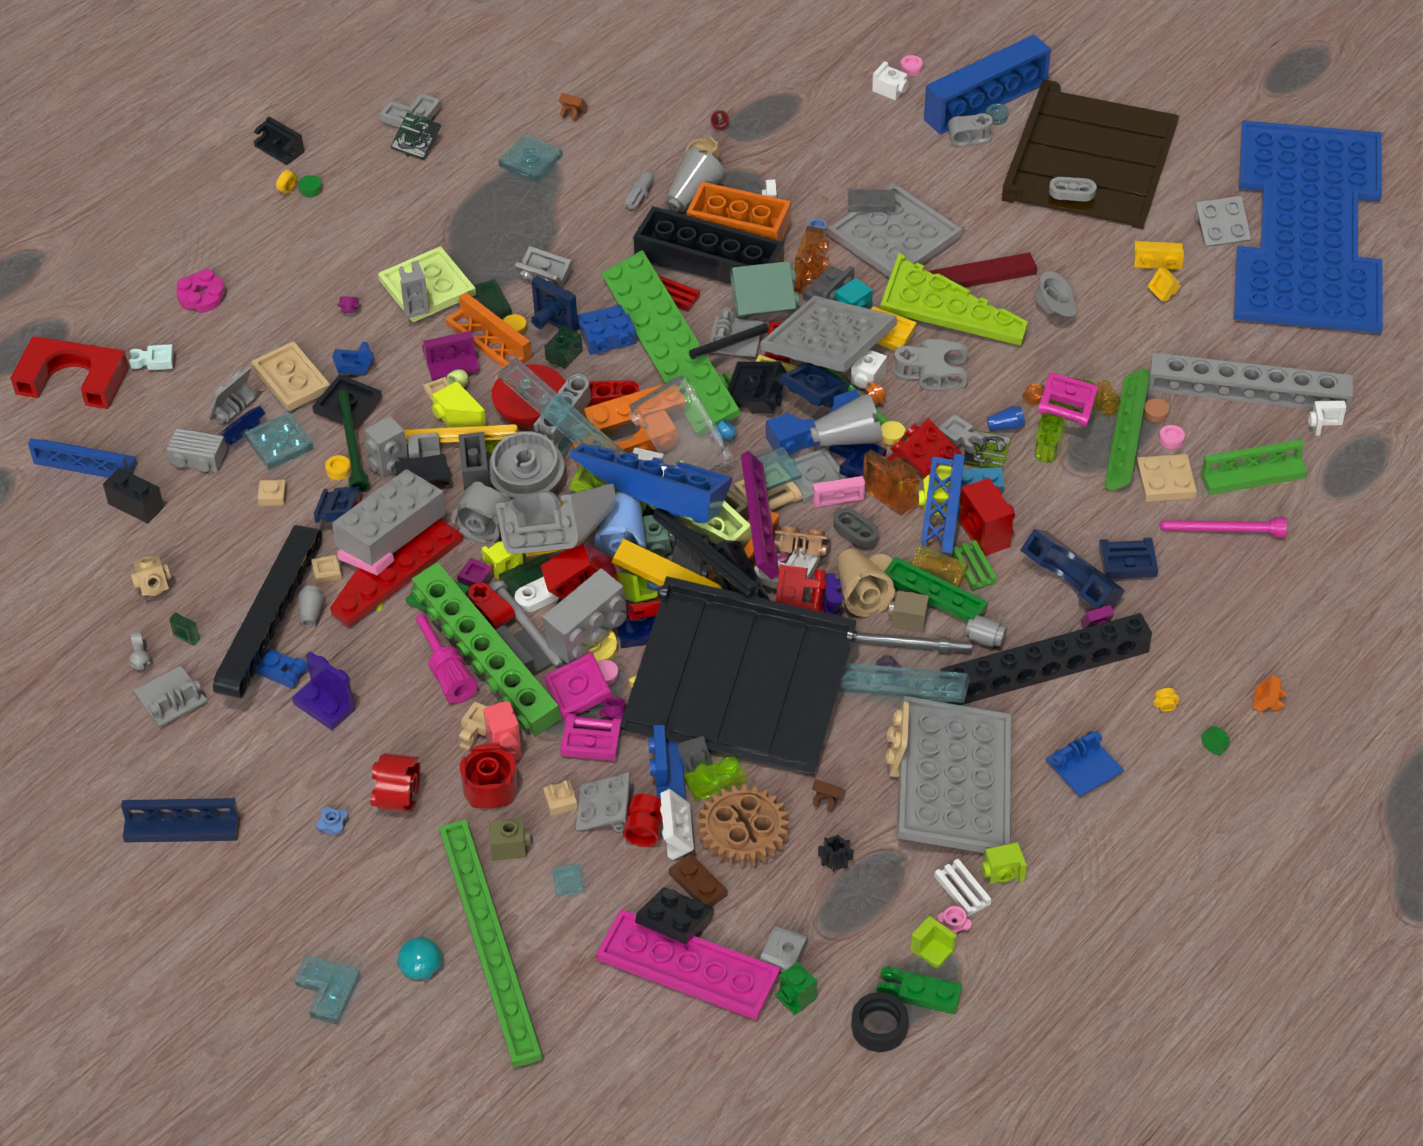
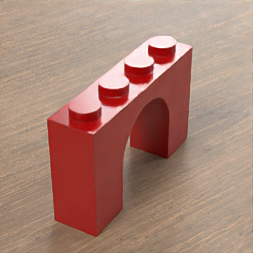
M32 336L10 378L15 395L39 398L48 379L55 372L68 367H81L89 371L81 387L85 406L109 409L129 366L125 350Z

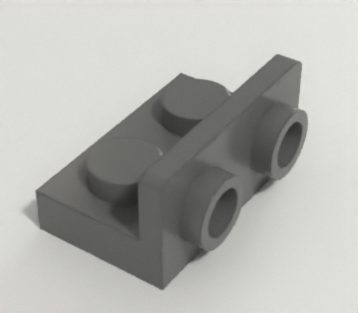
M830 266L803 291V300L808 301L813 296H818L835 301V291L854 279L855 268L849 266L843 272Z

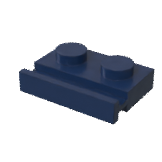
M360 486L335 488L332 492H328V489H323L314 511L315 523H319L320 519L334 522L355 507L357 501L361 498Z

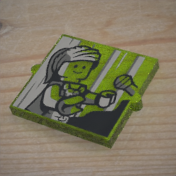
M973 430L982 435L983 445L980 446L978 443H972L974 445L973 454L964 450V465L978 468L1002 467L1003 471L1012 437L997 435L994 432L987 433Z

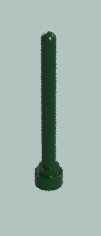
M341 390L339 392V400L352 470L348 483L349 487L360 486L362 493L370 488L369 478L361 468L349 394L346 390Z

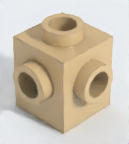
M159 555L133 561L135 573H131L134 588H140L143 596H157L164 590L169 589L166 581L171 579L167 564H161Z

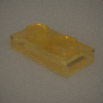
M919 544L912 565L959 588L969 566L966 562Z

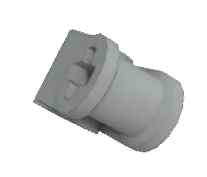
M980 113L977 115L956 116L950 119L948 129L952 144L962 147L965 145L989 143L992 140V132L990 131L993 122L992 117L988 114Z

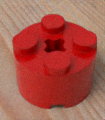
M482 744L471 749V753L466 757L464 755L460 762L462 790L471 807L492 809L508 806L513 802V797L518 789L515 758L510 752H506L502 746L497 744Z
M390 753L380 755L378 763L374 762L372 768V779H376V787L371 793V806H376L378 809L413 812L417 801H411L412 795L419 793L421 766L420 763H417L418 756Z

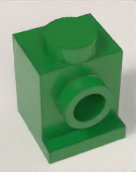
M797 961L780 974V988L775 993V997L795 1016L817 999V980Z

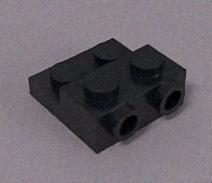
M780 361L737 362L727 390L738 408H748L752 414H774L775 408L779 407L782 403L781 392L783 385L780 384V380L787 371Z

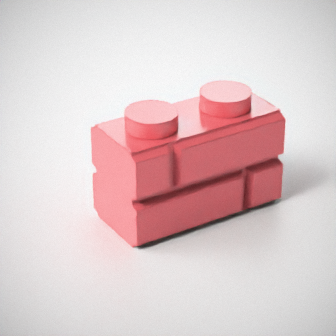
M505 701L485 707L483 714L487 744L502 746L503 750L508 753L510 752L514 756L515 761L519 760L522 757L519 725L510 702Z

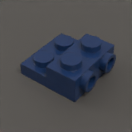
M806 363L783 374L780 380V384L787 387L790 392L807 399L810 404L823 405L830 408L833 407V397L848 392L850 385L812 363Z

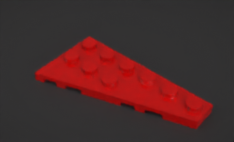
M442 519L437 520L393 553L394 562L380 574L375 575L357 568L330 606L331 614L348 627H351L409 583L412 578L423 572L424 569L426 570L463 542V535Z

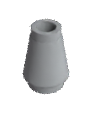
M306 586L298 594L300 624L304 627H314L316 625L325 599L323 591L318 587Z

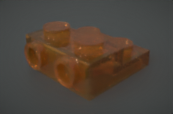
M811 226L806 228L795 257V292H798V294H803L807 285L810 286L813 279H817L822 274V271H826L828 268L829 257H825L829 248V240L826 239V229Z
M873 450L867 452L864 455L863 472L865 491L900 516L907 510L913 509L919 501V497L915 495V490L920 484V480L916 478L917 470L898 457L890 463L885 457L878 455Z

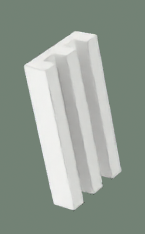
M959 859L954 860L953 865L947 864L943 870L938 869L935 871L934 877L957 906L966 912L967 917L991 905L989 895ZM947 876L951 877V879L958 886V889L962 892V894L968 898V900L973 905L972 907L969 906V904L964 900V898L960 895V893L956 890L952 883L947 879Z

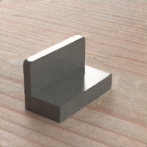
M503 625L495 630L533 676L552 667V662L524 629L512 634Z

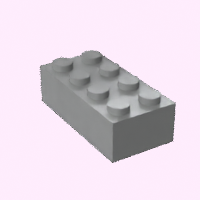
M404 470L332 522L335 546L362 560V562L373 566L388 553L393 554L446 514L444 491L411 471Z

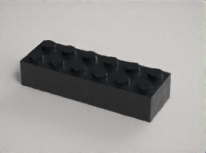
M654 206L651 207L633 236L634 254L643 250L650 262L731 284L730 271L734 267L784 262V242Z

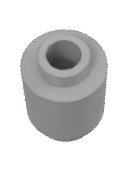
M976 615L975 619H969L965 633L969 634L970 641L994 648L995 646H1002L1007 633V627L1002 626L1001 622Z

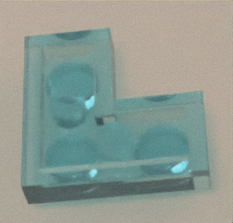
M305 955L294 977V982L296 986L318 992L309 1010L311 1018L338 1025L361 975L360 970Z

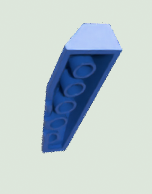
M580 444L570 451L572 459L608 484H614V487L657 508L669 511L672 515H683L692 518L697 523H707L718 515L733 477L687 463L677 462L676 466L663 464V459L653 457L652 460L638 459V454L628 452L615 455L614 449Z

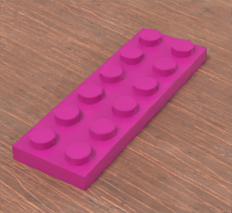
M620 909L596 953L597 961L758 1021L781 974V968L696 936L685 945L635 923L636 914Z

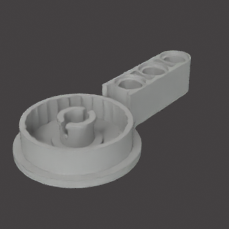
M575 374L568 378L534 423L535 432H517L505 437L496 445L488 465L489 479L496 491L504 492L510 499L538 492H552L560 484L565 466L558 445L579 418L583 409L591 401L589 380L585 375Z

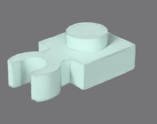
M172 344L148 346L147 351H142L141 349L130 350L132 359L129 362L132 369H139L144 365H147L148 370L173 369L174 350Z

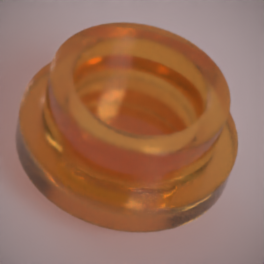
M1035 383L1026 387L1022 395L1024 401L1028 402L1029 405L1040 404L1045 386Z

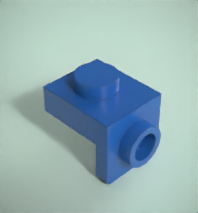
M362 342L358 351L335 349L332 358L338 373L365 376L369 366L373 363L374 355L370 350L368 342Z

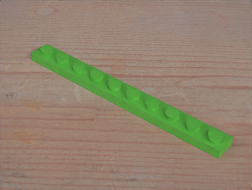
M467 820L439 826L442 842L512 1066L517 1068L541 1061L542 1054Z

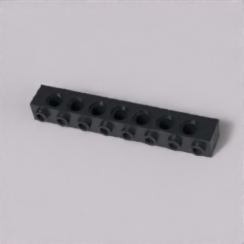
M1138 613L941 668L939 689L946 703L964 705L1149 653L1152 631L1143 615Z

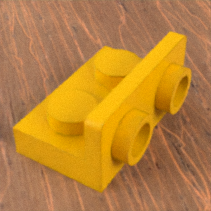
M1134 242V268L1159 269V267L1172 270H1182L1184 260L1182 243Z

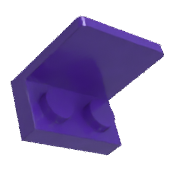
M310 651L306 654L311 681L292 697V701L295 706L333 731L355 711L350 678L345 671L337 670L331 666L323 656L318 657Z

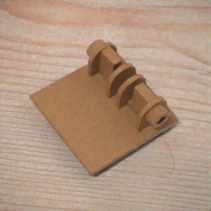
M782 526V531L775 530V533L780 534V539H775V548L779 549V552L792 553L794 538H796L794 554L798 553L799 540L803 539L802 555L806 553L807 540H809L807 555L821 557V555H826L827 545L823 544V540L831 541V538L825 537L826 532L808 529L807 534H800V529Z

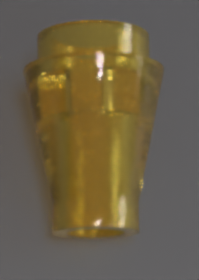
M1102 380L1097 383L1096 408L1104 415H1112L1119 409L1121 401L1111 387V383L1107 380Z

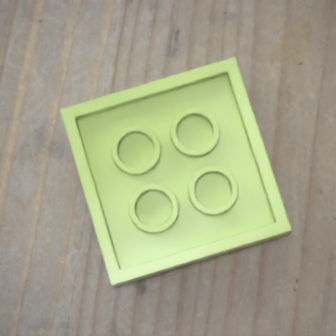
M441 246L378 273L381 284L404 311L399 268L403 266L406 273L413 272L412 262L419 261L426 281L429 313L409 318L412 322L459 303V296L464 293H468L472 297L476 295L475 287Z

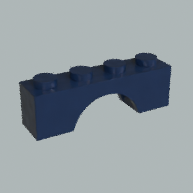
M1034 529L1020 549L1037 564L1051 570L1069 582L1078 591V595L1096 609L1111 605L1113 609L1125 592L1118 584L1047 531Z

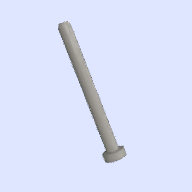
M504 581L494 583L491 588L501 598L508 601L515 611L516 620L552 664L556 667L562 666L563 660L547 647L546 638L508 593V585Z

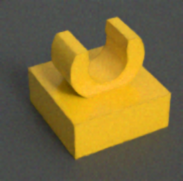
M1159 267L1147 287L1161 301L1168 302L1172 294H1177L1181 285H1179L1180 282L1167 268Z

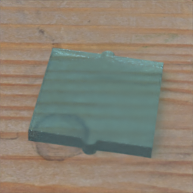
M783 447L756 456L763 463L767 491L802 478V474L795 465V460L790 458Z

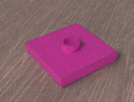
M592 652L544 676L551 694L559 706L560 714L564 721H566L568 713L578 715L613 697Z

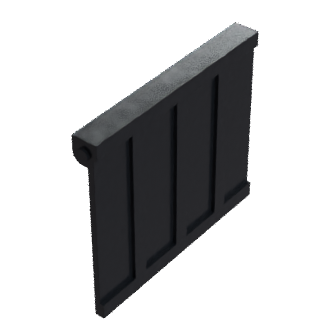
M666 576L664 585L661 586L659 596H661L660 605L622 717L620 730L654 737L653 725H664L665 741L681 743L704 736L710 752L815 777L852 643L857 638V620L759 597L746 596L742 593Z

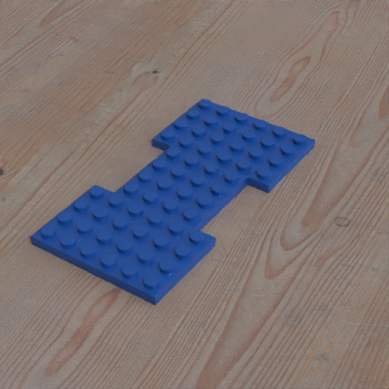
M1242 120L1239 189L1262 191L1260 248L1237 246L1233 320L1381 333L1383 327L1382 259L1358 257V199L1380 201L1382 196L1381 132Z

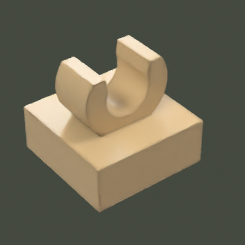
M565 780L563 783L550 784L547 787H543V794L551 816L578 809L577 800L570 781Z

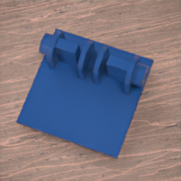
M1089 731L1087 735L1080 739H1075L1074 742L1068 743L1061 750H1056L1054 754L1045 759L1079 797L1124 772V769L1100 745L1102 736L1098 731Z

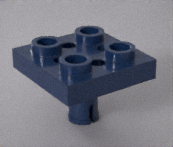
M536 276L531 281L535 314L531 317L532 324L536 328L542 329L547 323H550L573 336L579 330L576 295L558 287L551 281Z

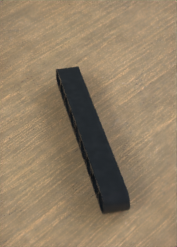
M294 525L216 672L213 681V692L215 694L240 699L245 695L312 564L311 559L316 557L322 542L321 529Z

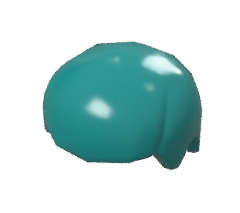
M423 936L409 939L401 946L397 965L403 975L412 980L431 979L436 970H442L444 954L433 940Z

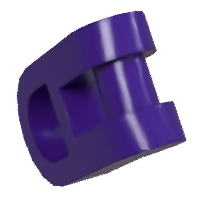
M825 573L824 581H827L826 589H823L824 613L840 616V606L843 599L840 594V579H836L835 573Z

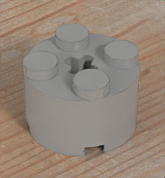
M473 482L472 486H469L464 491L452 512V523L454 525L457 523L460 527L459 532L469 540L478 543H486L487 540L494 542L501 533L495 503L510 500V497L506 493L498 492L481 482Z

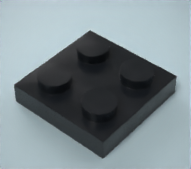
M339 374L312 406L313 413L344 425L339 392L346 390L349 394L354 428L356 430L380 401L382 393L381 390Z
M663 887L636 913L635 923L686 945L712 919L714 908L703 904L699 900L684 896L676 890Z

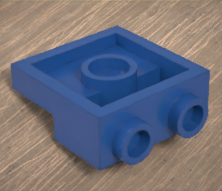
M621 305L577 315L578 328L590 355L636 344V329L630 315L625 313Z

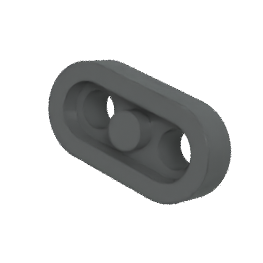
M842 508L835 512L833 519L835 530L851 542L862 548L872 547L878 542L879 531L877 526L851 508Z

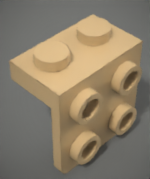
M906 701L902 702L900 709H895L893 726L889 725L887 731V742H891V747L888 748L886 753V764H890L889 776L899 777V765L908 742L909 702Z

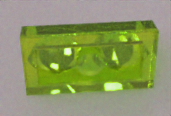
M735 756L731 758L725 757L722 761L709 766L701 763L695 771L684 775V782L693 799L697 802L710 797L712 794L721 793L722 788L729 790L732 785L737 787L745 784L746 776Z

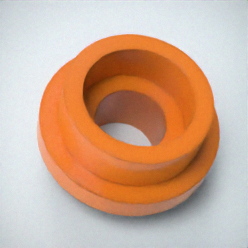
M873 381L870 382L869 386L865 388L866 394L871 395L874 405L878 403L880 405L884 404L883 398L886 397L882 386L880 384L875 385Z

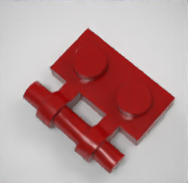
M780 564L775 601L823 612L824 605H821L823 589H826L827 581H824L826 571L815 569L814 580L807 579L808 568ZM805 587L813 588L811 603L803 602Z

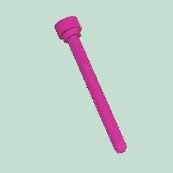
M1275 517L1270 519L1269 522L1163 520L1160 522V528L1164 531L1269 532V535H1274L1275 538H1286L1287 520L1286 517Z

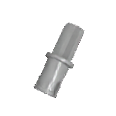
M642 172L637 182L632 184L630 193L624 202V205L628 207L627 209H636L641 200L646 198L648 195L647 190L654 180L651 173Z

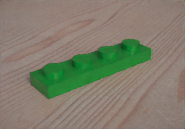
M896 556L884 571L892 579L894 587L904 592L928 595L930 605L967 623L970 618L975 619L976 615L982 616L987 609V601Z

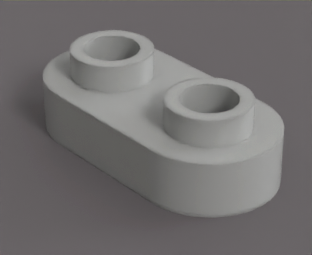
M1056 177L1050 181L1049 194L1058 200L1085 202L1095 197L1097 186L1090 179Z

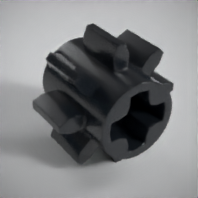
M839 835L832 836L829 839L825 837L824 846H818V856L821 857V865L827 866L834 872L841 868L847 869L848 860H853L854 850L850 849V840L845 841Z

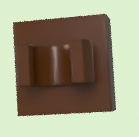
M815 779L812 790L819 794L814 797L813 805L819 807L820 801L827 798L829 801L827 810L832 812L836 807L835 799L843 801L846 790Z

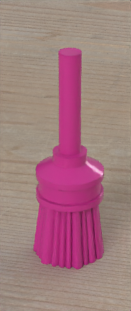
M419 614L416 617V622L433 650L428 666L433 672L434 677L440 682L447 702L463 703L477 693V680L465 667V661L458 649L442 646L425 614Z

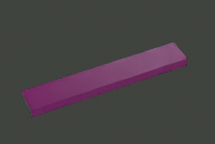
M747 450L741 454L755 561L756 566L772 580L779 576V568L763 463Z

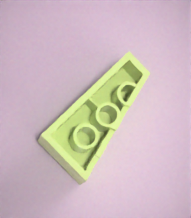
M725 501L718 515L707 523H697L692 518L683 515L675 516L693 532L699 535L707 534L709 540L717 545L723 540L741 542L743 548H745L752 538L751 525ZM648 504L649 508H652L653 510L657 508L653 505Z

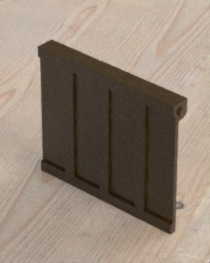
M1043 79L1004 181L1002 201L1011 203L1016 201L1132 225V228L1143 230L1179 121V115L1061 92L1059 83ZM1056 177L1090 179L1097 186L1096 195L1092 200L1085 202L1058 200L1049 194L1050 181Z

